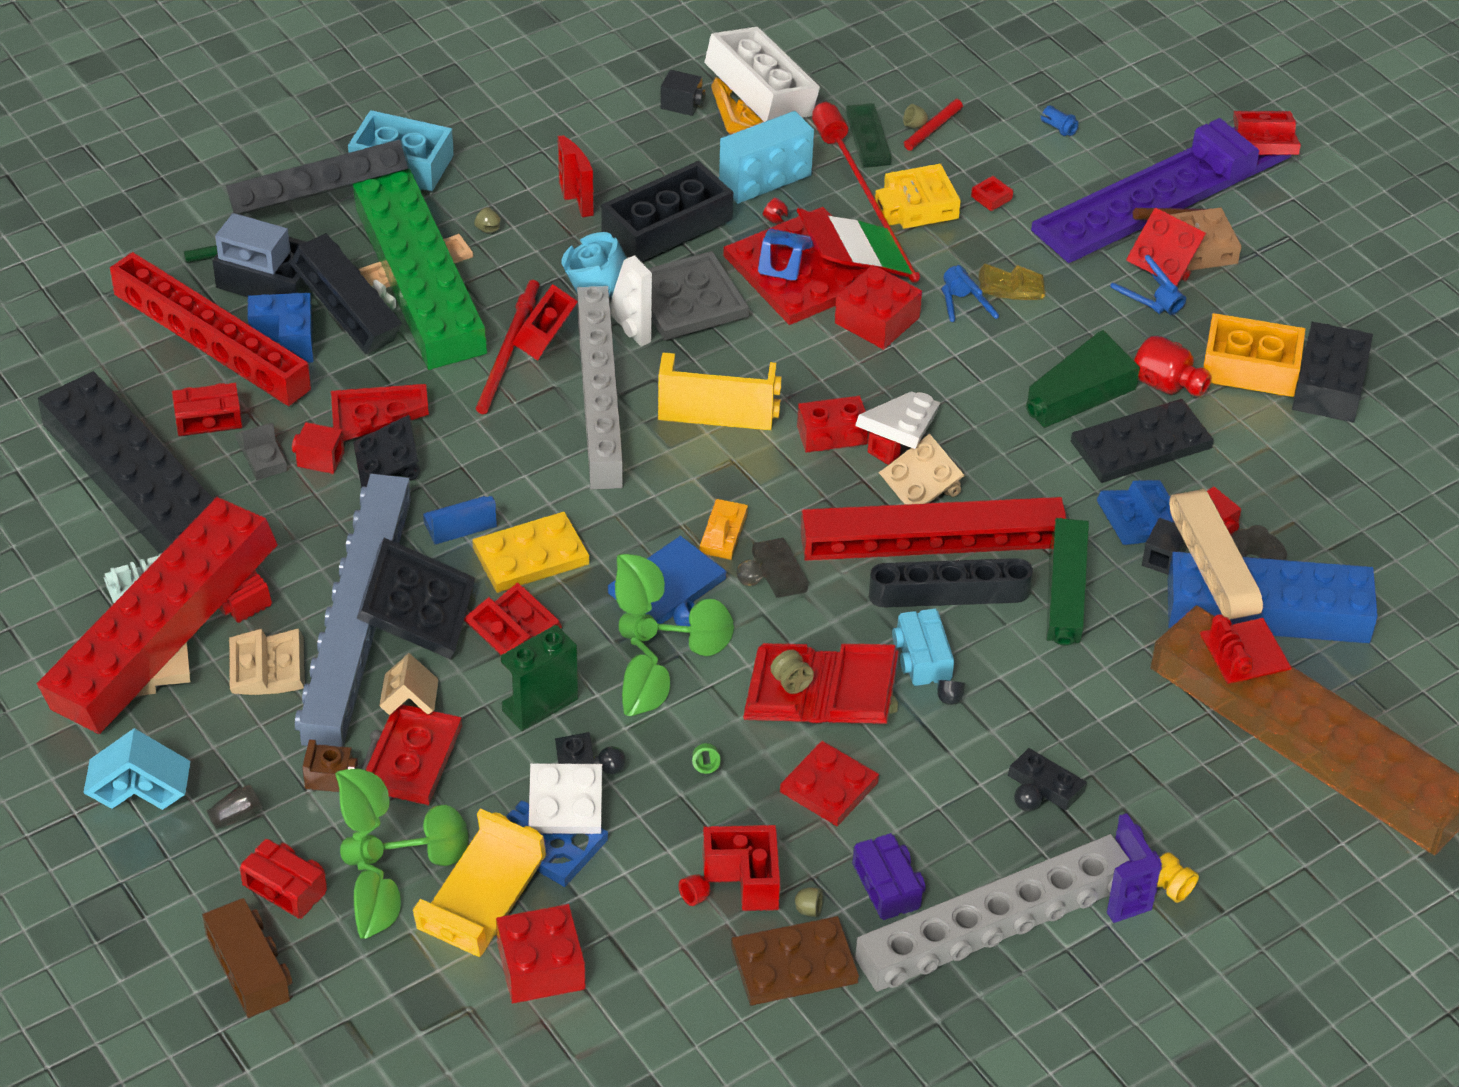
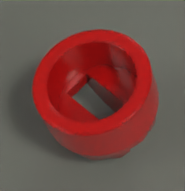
M776 197L765 207L763 217L772 223L779 224L784 222L781 218L783 215L788 217L789 210L787 205Z
M700 874L687 876L679 881L680 895L686 904L695 906L709 896L710 883Z

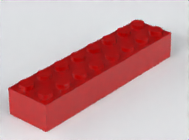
M216 497L36 683L50 710L100 735L278 546L267 519Z

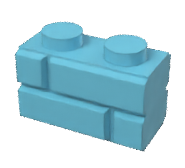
M935 608L921 610L919 613L916 611L901 613L898 616L897 628L892 630V636L896 648H901L903 652L900 655L903 673H909L914 686L930 684L932 681L938 683V680L950 681L953 676L954 658L938 610Z

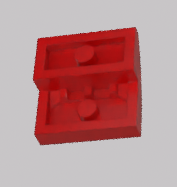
M1234 111L1235 130L1260 150L1259 155H1299L1300 142L1295 134L1296 121L1291 111Z
M564 135L558 136V178L564 200L576 199L581 216H593V169L583 151L574 142Z
M518 582L495 602L488 597L464 618L465 622L500 655L554 625H557L560 629L562 628L560 621Z

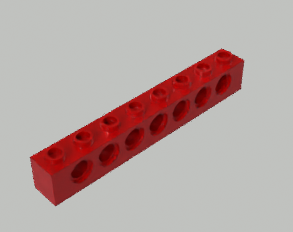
M132 252L110 267L114 295L288 407L311 390L307 361L139 255Z

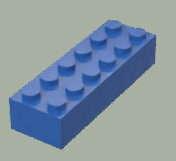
M1172 552L1167 578L1168 628L1210 630L1213 617L1222 613L1191 553ZM1242 557L1260 590L1263 608L1260 614L1231 619L1232 625L1264 618L1273 636L1358 643L1371 642L1377 620L1373 567Z

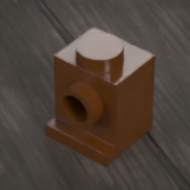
M309 739L302 766L305 789L339 792L335 772L346 769H358V758H353L352 748L318 745L316 740Z

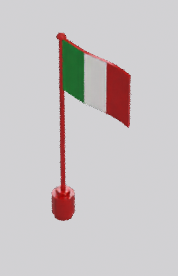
M829 102L818 104L812 112V121L825 143H838L883 227L858 220L821 215L797 208V213L820 257L850 266L869 268L875 265L886 272L908 277L913 283L920 280V273L914 271L843 142L848 133V125L839 109Z

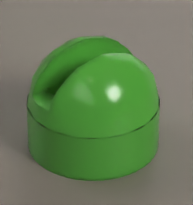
M710 743L698 745L692 753L694 768L704 774L716 771L720 765L718 749ZM703 751H709L711 763L704 764Z

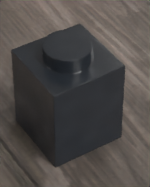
M669 70L661 85L660 109L693 116L697 107L702 106L705 100L706 90L702 89V77Z
M1162 518L1158 519L1145 543L1141 566L1168 575L1172 552L1185 553L1187 545L1174 522Z

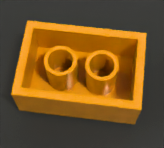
M1213 313L1203 368L1207 369L1212 375L1211 383L1294 397L1300 372L1306 328Z

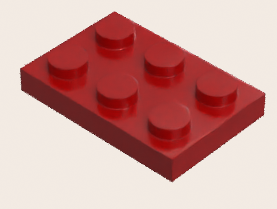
M401 704L390 714L366 771L377 775L384 782L389 797L429 805L462 728V717L436 711L428 715L421 708Z

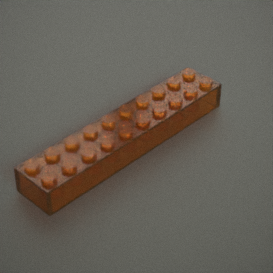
M1196 605L1155 641L1151 662L1152 670L1434 856L1459 831L1458 772L1293 666L1288 671L1227 684L1200 636L1201 631L1211 629V621L1215 616Z

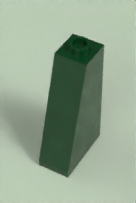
M1102 330L1029 386L1026 409L1032 418H1035L1043 428H1046L1136 390L1140 367Z
M1055 519L1049 551L1046 640L1054 641L1059 645L1080 643L1082 637L1089 521Z

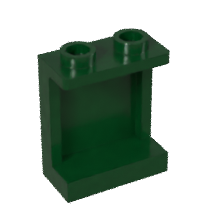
M557 625L548 628L501 655V663L512 674L513 695L501 702L502 711L522 732L578 700L577 645Z

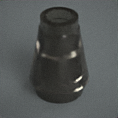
M248 784L244 787L237 786L213 805L212 808L206 810L215 829L256 817V812L263 808L253 788Z

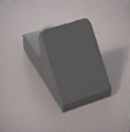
M273 423L235 434L236 440L256 480L287 471L286 461L275 441Z

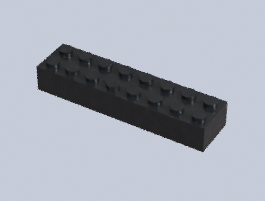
M94 371L38 397L43 426L159 554L163 553L214 500Z

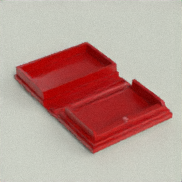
M763 643L757 649L743 718L744 720L803 721L810 723L887 724L899 651L896 650V645L841 644L840 652H818L812 649V647H808L807 644ZM787 650L799 652L803 662L809 664L814 671V677L809 686L795 694L786 692L781 685V681L777 680L771 673V665L774 659Z

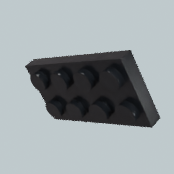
M1183 399L1072 432L1071 443L1101 483L1211 449L1214 441L1213 437Z

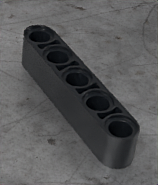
M1019 558L880 563L871 569L868 597L871 603L884 608L1019 603L1027 600L1030 596L1033 567L1028 561Z

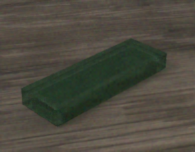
M875 104L846 106V116L862 167L891 165L892 157Z

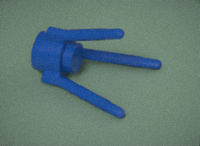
M1149 255L1145 256V260L1157 274V276L1151 275L1160 284V287L1154 294L1156 302L1118 284L1111 283L1110 285L1112 289L1151 307L1158 314L1165 310L1168 314L1174 315L1181 310L1186 302V296L1168 279Z
M961 265L953 266L945 272L943 279L946 285L941 290L945 295L950 322L955 321L952 295L964 297L970 292L995 319L999 317V314L982 295V290L970 278L964 267Z

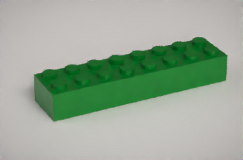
M411 170L398 171L353 183L356 211L377 258L382 264L391 289L427 369L431 370L487 354L485 327Z

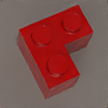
M776 825L703 827L702 854L705 880L708 882L740 881L742 911L778 910L780 876Z

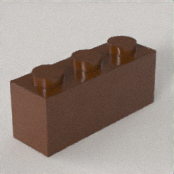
M241 898L203 913L206 937L247 1018L289 1002L288 986L293 984L291 974L285 963L279 965L275 957H278L277 948L271 936L264 937L261 931L264 930V926L257 909L250 910L245 899Z

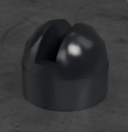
M938 680L937 695L943 703L953 705L962 700L965 691L964 682Z

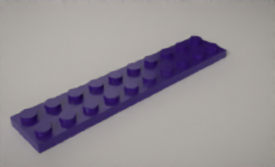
M1191 147L1032 221L1031 231L1065 261L1071 263L1144 228L1148 220H1135L1133 218L1134 208H1186L1290 158L1291 155H1259L1254 172L1246 176L1242 175L1241 178L1230 182L1221 174H1217L1212 166L1204 161L1203 158L1196 157Z

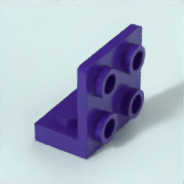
M1127 813L1119 816L1115 840L1130 861H1126L1114 869L1107 914L1113 923L1152 910L1155 894L1157 893L1159 873L1162 870L1159 855L1156 851H1151L1144 840L1142 829L1138 824L1133 823Z

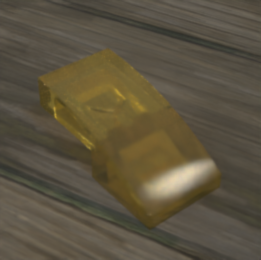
M984 264L979 270L980 289L983 293L1015 300L1043 299L1045 296L1043 275L1018 265H1016L1011 273L988 264Z

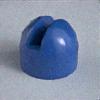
M684 600L674 610L673 619L676 625L690 626L689 614L695 605L691 600Z

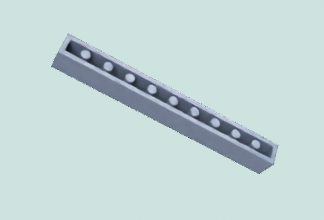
M370 474L367 487L362 486L361 508L360 510H355L353 517L354 533H349L346 541V552L348 554L346 558L342 557L340 560L339 577L341 578L339 582H334L332 589L333 606L327 607L325 613L326 630L325 632H320L318 636V658H312L310 665L311 682L310 684L305 683L303 688V710H297L295 716V730L300 731L301 745L308 746L309 739L316 740L318 745L344 747L376 630L375 626L356 618L381 541L385 537L398 544L400 542L411 502L409 478Z

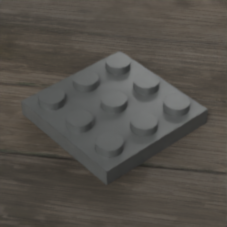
M713 251L648 268L652 273L651 320L664 340L749 317L747 303Z

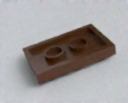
M838 916L731 938V948L750 1006L858 984L859 974Z

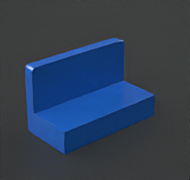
M483 496L423 514L424 524L435 545L497 527L496 503L493 496Z

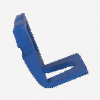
M769 229L762 241L758 272L769 276L796 280L799 274L802 251L815 246L810 236ZM771 244L788 245L794 248L785 270L778 271L772 267Z

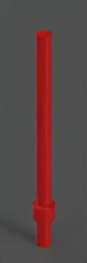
M536 280L528 282L524 294H521L515 305L516 313L476 406V411L480 414L488 412L515 345L512 342L525 323L527 316L534 310L536 305L535 297L540 287V283Z

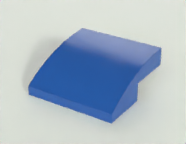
M1160 480L1133 481L1129 490H1103L1097 498L1098 504L1123 545L1145 543L1159 518L1174 522L1170 512V496Z

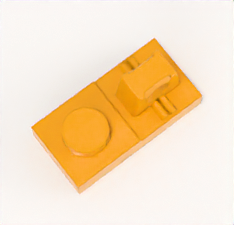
M716 499L700 543V551L705 555L732 560L747 517L748 505Z

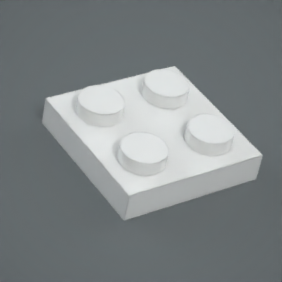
M602 764L530 765L529 827L536 829L539 833L601 834Z

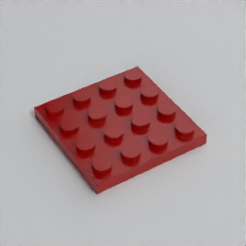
M820 207L818 209L810 211L821 215L832 216L824 207ZM799 216L771 227L772 229L809 236ZM769 229L723 248V256L788 325L836 306V296L868 269L844 265L821 258L816 247L813 246L802 251L799 274L796 280L760 274L758 272L762 241ZM771 244L772 267L778 271L785 270L794 248L788 245Z

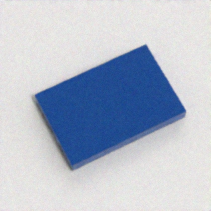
M679 536L647 558L661 570L665 587L663 596L658 601L652 602V610L645 614L651 615L658 624H663L673 616L676 607L684 600L689 599L694 602L726 579V570L682 536ZM615 581L608 585V594L616 599Z

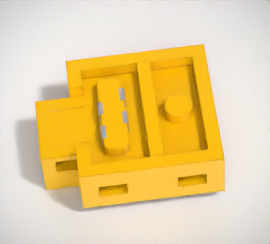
M941 164L886 173L884 188L876 190L875 200L889 225L901 224L902 228L905 229L959 219L961 200Z

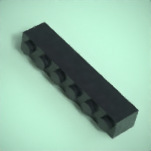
M399 139L226 185L233 213L243 215L352 186L353 183L410 169L403 141Z

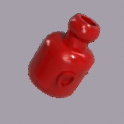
M1151 336L1146 339L1134 358V362L1140 367L1138 380L1165 394L1174 395L1184 387L1192 396H1202L1211 383L1212 375L1207 369L1193 367V355L1187 348L1178 342H1173L1162 336Z

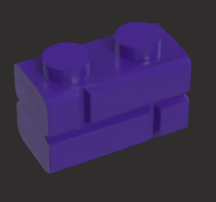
M1221 118L1211 121L1209 125L1205 124L1198 127L1194 132L1192 150L1196 157L1203 158L1204 161L1212 166L1217 174H1221L1228 181L1233 182L1241 178L1242 175L1246 176L1256 169L1260 150Z
M892 833L876 837L875 840L869 839L856 843L853 850L852 865L882 920L896 917L900 913L905 914L918 910L921 907L922 893L926 891L921 873H914L910 866L911 857L908 848L904 844L899 845Z

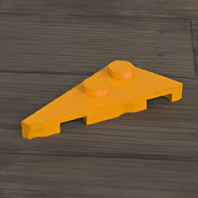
M715 77L711 89L726 130L730 135L764 122L743 100L739 99L736 103L730 97L732 90L721 79Z

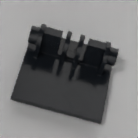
M409 415L353 442L361 487H367L370 474L390 476L399 471L403 477L414 480L420 473V467L417 464L419 458Z

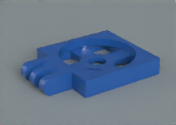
M520 801L515 806L516 810H511L507 818L510 822L519 826H529V804L525 801ZM601 828V834H585L588 836L589 841L584 851L572 844V839L577 834L540 833L544 837L546 856L536 871L566 887L608 841V831ZM555 839H560L564 842V845L561 848H554L550 843ZM565 857L570 860L565 863H551L555 858Z

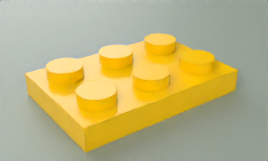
M565 512L472 539L473 549L496 593L510 589L517 582L520 585H524L589 565V554Z

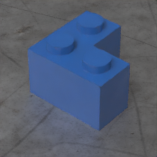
M291 293L248 296L249 326L276 343H280L281 346L308 363L313 362L311 294Z

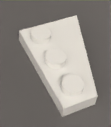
M634 255L623 261L609 306L610 315L623 327L626 335L632 337L640 346L651 342L652 273Z
M911 391L859 414L855 426L915 449L937 414L940 402L933 400L928 394Z

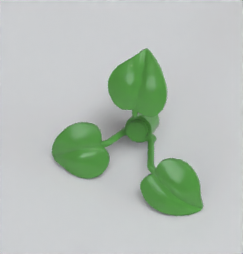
M631 554L617 555L615 595L619 607L626 612L620 618L619 631L623 637L631 639V644L637 645L646 655H636L626 668L622 691L625 716H634L656 709L666 700L670 689V676L664 666L656 665L658 657L642 641L650 640L656 635L657 630L690 633L689 648L691 651L698 655L711 656L719 653L727 646L734 631V621L729 611L720 601L715 599H702L693 606L689 614L690 626L658 624L651 615L645 613L652 610V602L658 601L663 596L665 587L663 574L652 561Z
M346 769L335 772L339 785L340 807L346 824L357 832L343 840L340 854L342 860L347 865H358V870H365L358 876L355 883L354 910L360 939H367L391 926L396 921L401 907L400 893L395 882L391 879H383V871L370 864L377 862L386 849L428 844V857L433 864L438 866L452 865L460 860L466 851L469 835L466 828L467 825L456 809L448 805H437L432 807L424 818L425 838L382 843L374 835L368 834L380 826L379 817L384 815L389 809L388 790L384 782L372 772L362 769Z

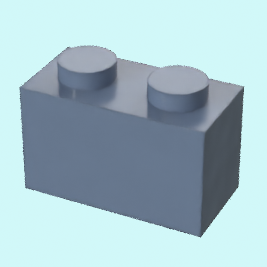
M235 213L231 214L215 235L218 259L270 274L276 272L290 253L288 228Z

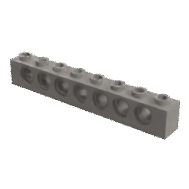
M608 286L577 287L578 328L590 490L622 488V450Z
M1111 834L859 936L857 937L855 960L876 992L888 987L895 988L914 976L929 974L937 967L953 960L960 961L979 949L994 947L1008 937L1016 934H1025L1037 925L1047 921H1056L1066 913L1078 908L1090 907L1097 900L1110 895L1114 869L1122 863L1130 861V859Z

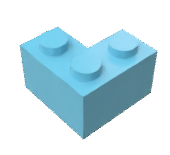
M134 728L89 760L83 793L111 809L133 794H136L163 810L185 795L190 761Z

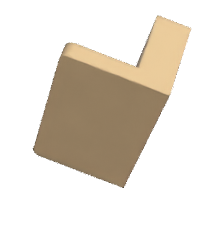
M408 653L385 674L379 706L390 715L410 698L429 715L435 708L438 678Z

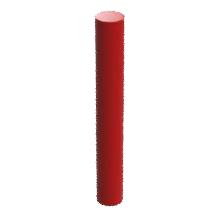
M959 99L953 100L905 140L904 147L909 151L913 150L963 107L962 102Z

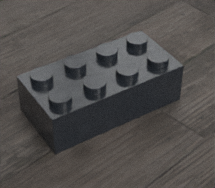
M698 160L601 204V232H607L613 238L616 237L625 255L628 257L635 255L642 262L732 220L734 192Z

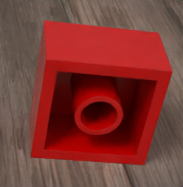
M872 265L836 296L835 324L884 350L920 318L922 290Z
M569 904L496 918L497 945L512 1004L585 990V962Z

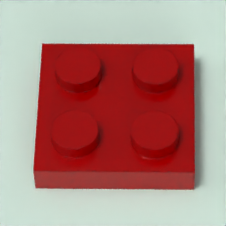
M821 741L782 781L780 793L838 827L878 784L879 774Z

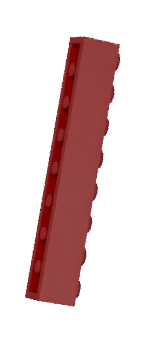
M1062 497L802 509L801 539L805 561L1050 549L1055 519L1067 518Z

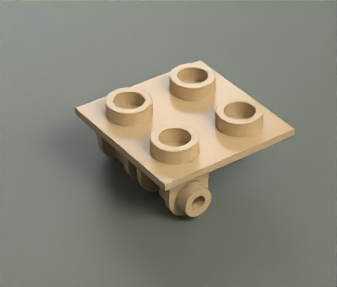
M930 434L923 438L915 449L910 448L879 472L904 505L930 503L943 492L946 495L955 497L961 492L959 480L965 476Z

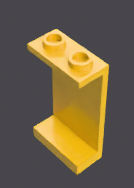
M662 353L659 369L658 420L771 430L773 418H779L781 400L775 399V395H780L782 376H776V363L770 362L768 380L676 372L675 354Z
M480 808L477 813L480 830L433 901L429 903L420 899L413 909L418 930L478 957L482 956L497 933L496 918L509 914L546 856L544 837L536 829L529 826H519L510 822L507 817L500 813H490Z

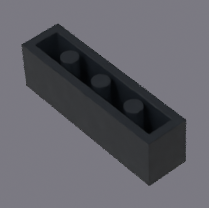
M327 233L299 245L290 265L365 355L393 342L403 323L379 296L377 290L372 288L362 276L359 269L346 257L340 246Z

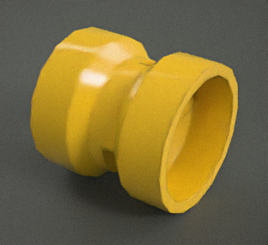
M1167 852L1160 857L1162 870L1159 873L1157 887L1166 889L1167 896L1174 902L1179 903L1192 892L1198 882L1199 875L1190 867L1183 868L1180 865L1179 859L1171 852Z

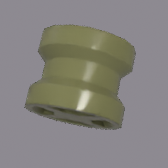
M795 650L782 652L774 659L771 665L772 675L781 681L782 687L790 694L806 689L814 677L812 668L809 664L803 662L802 656Z

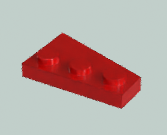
M426 384L331 391L333 428L342 429L343 441L375 432L407 415L410 416L411 420L429 415Z

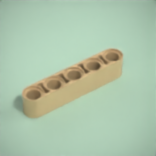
M1205 489L1171 495L1169 502L1171 516L1222 615L1231 620L1260 614L1263 608L1260 590L1208 492Z

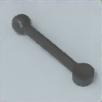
M373 730L370 734L371 744L361 768L362 770L367 768L382 734L380 730Z

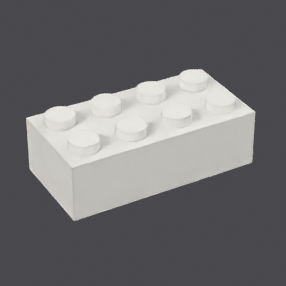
M758 27L711 34L704 63L762 121L766 122L792 111H796L801 117L812 116L820 86Z

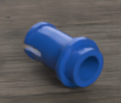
M1052 105L1044 109L1043 114L1048 117L1041 116V121L1058 129L1061 135L1072 136L1077 131L1079 122L1073 114L1067 115Z

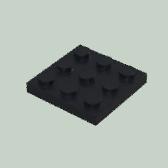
M384 537L378 547L356 619L450 659L456 650L475 577Z

